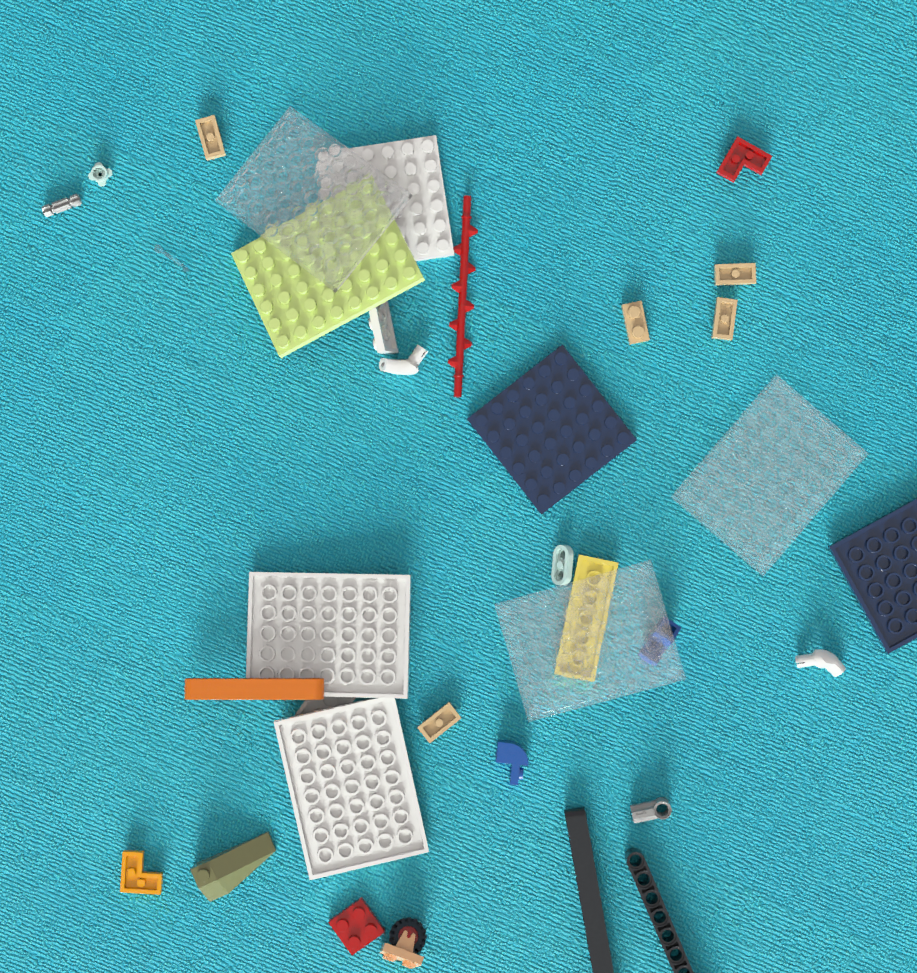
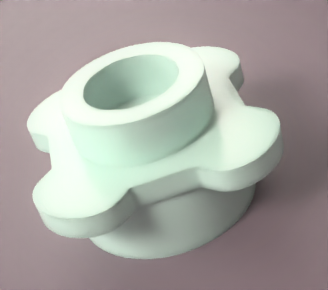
M98 162L94 165L88 177L103 187L107 184L106 181L112 176L113 172Z

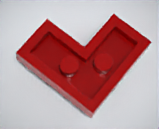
M737 136L716 173L733 183L743 166L762 175L772 156Z

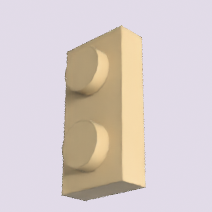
M215 115L195 120L206 160L226 156Z
M756 263L715 264V286L756 284Z
M716 298L711 338L730 341L733 339L738 300Z
M642 301L621 305L629 345L649 341L650 338Z
M447 702L418 725L417 728L426 740L431 743L462 717L451 703Z

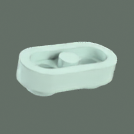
M558 545L553 552L551 578L556 585L565 586L569 584L572 578L574 553L568 545Z

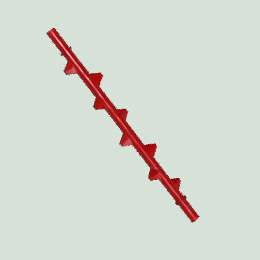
M468 195L463 196L461 244L453 247L454 252L460 256L459 281L451 284V288L459 293L458 317L449 323V327L457 331L456 356L447 361L449 365L455 368V375H453L455 377L454 397H462L464 350L472 346V342L465 338L466 312L474 309V304L466 300L468 274L476 271V267L468 262L469 237L477 234L478 229L470 225V219H472L471 196Z

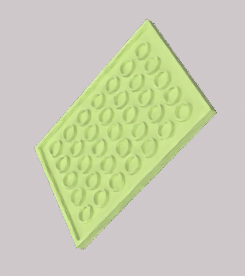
M373 176L366 178L231 253L272 343L281 358L425 281Z

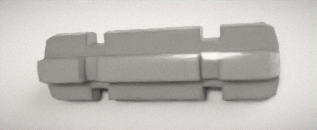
M74 194L70 198L66 197L52 202V205L46 204L42 206V212L44 216L49 217L54 215V213L71 209L72 206L77 207L82 204V201L78 194Z

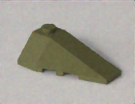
M268 831L199 861L190 870L198 889L211 902L229 894L276 851V847Z

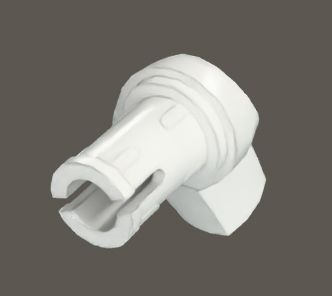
M417 345L408 359L381 358L379 369L399 375L416 374L419 371L418 366L428 351Z
M815 649L811 654L796 655L795 657L796 663H799L797 664L798 668L815 665L818 668L827 669L834 677L839 676L846 669L835 654L823 649Z

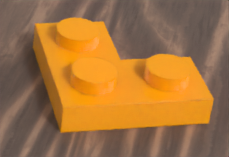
M124 850L122 852L120 892L162 894L163 872L143 871L144 851Z

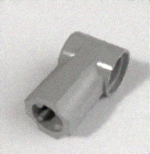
M664 797L630 805L634 823L654 819H667L672 813L671 805ZM665 804L667 810L665 812H658L656 810L657 806Z

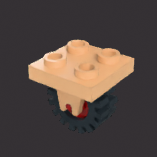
M411 917L402 918L397 921L389 932V942L391 944L384 943L379 952L383 954V959L391 962L396 961V959L402 961V966L410 969L421 966L424 957L417 955V953L422 950L427 939L423 924Z

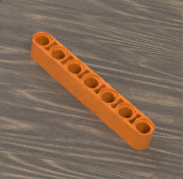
M185 678L184 699L322 700L324 699V678Z

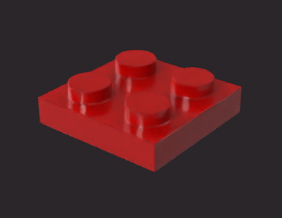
M362 897L328 922L351 955H354L385 932L384 927Z

